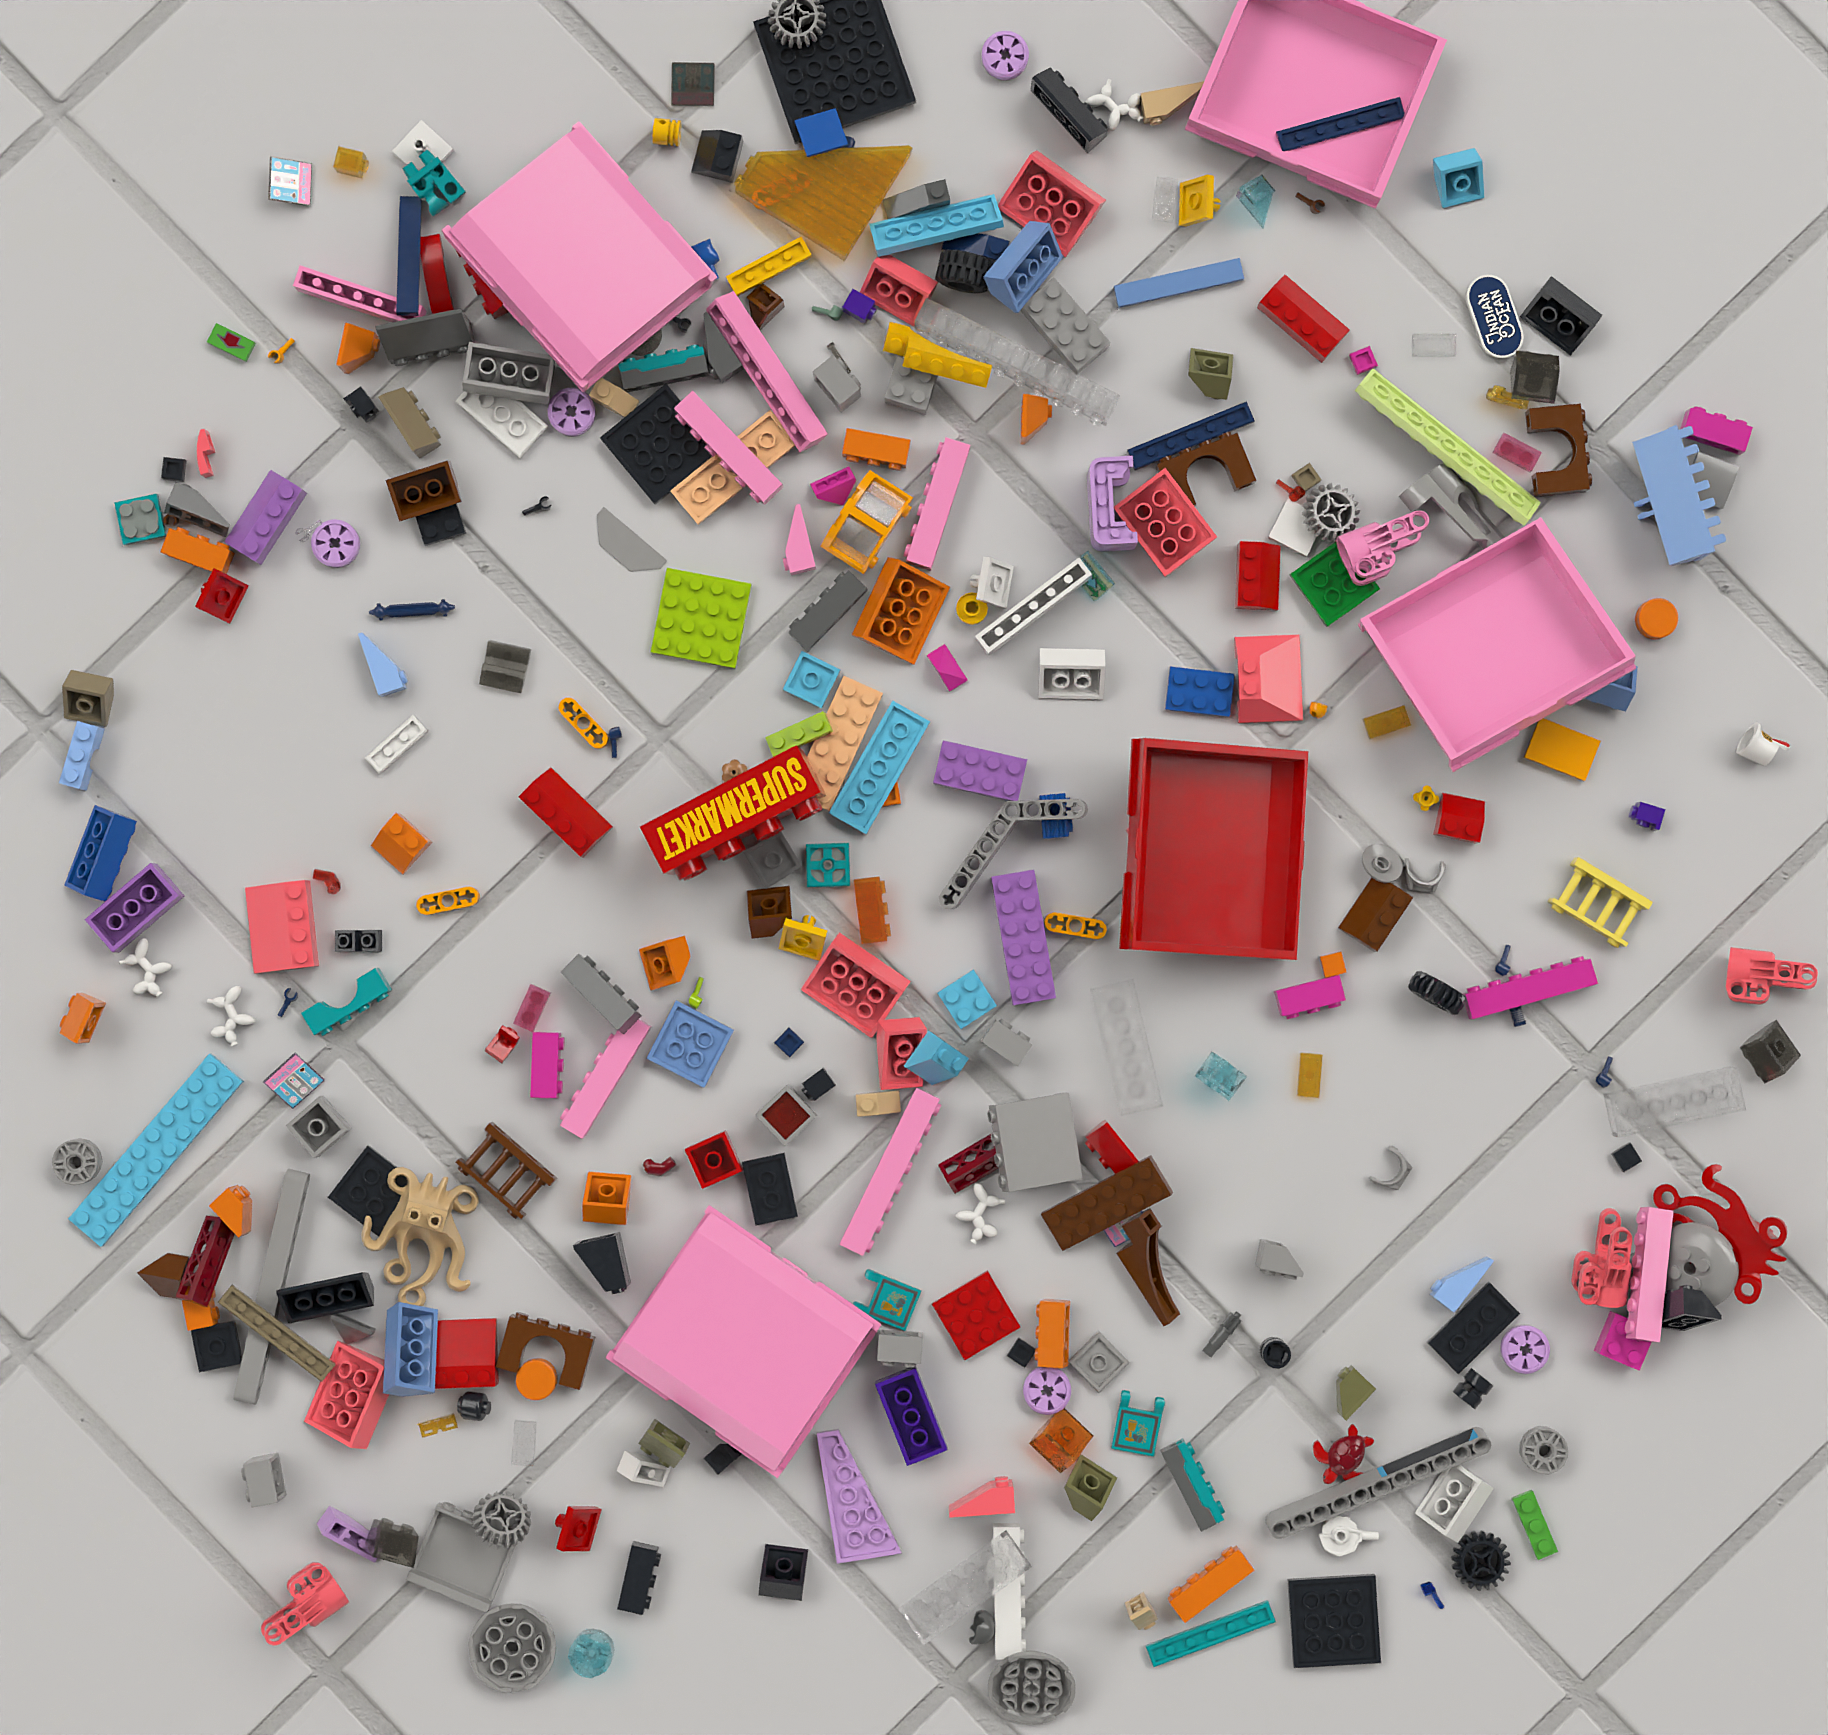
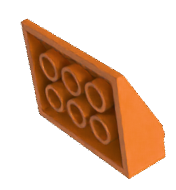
M887 557L852 636L914 665L950 586L899 559Z

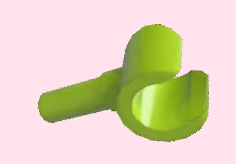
M702 977L698 978L695 990L689 998V1004L695 1009L699 1007L703 1000L697 996L704 980Z

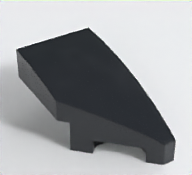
M719 1444L703 1459L719 1475L742 1453L729 1444Z

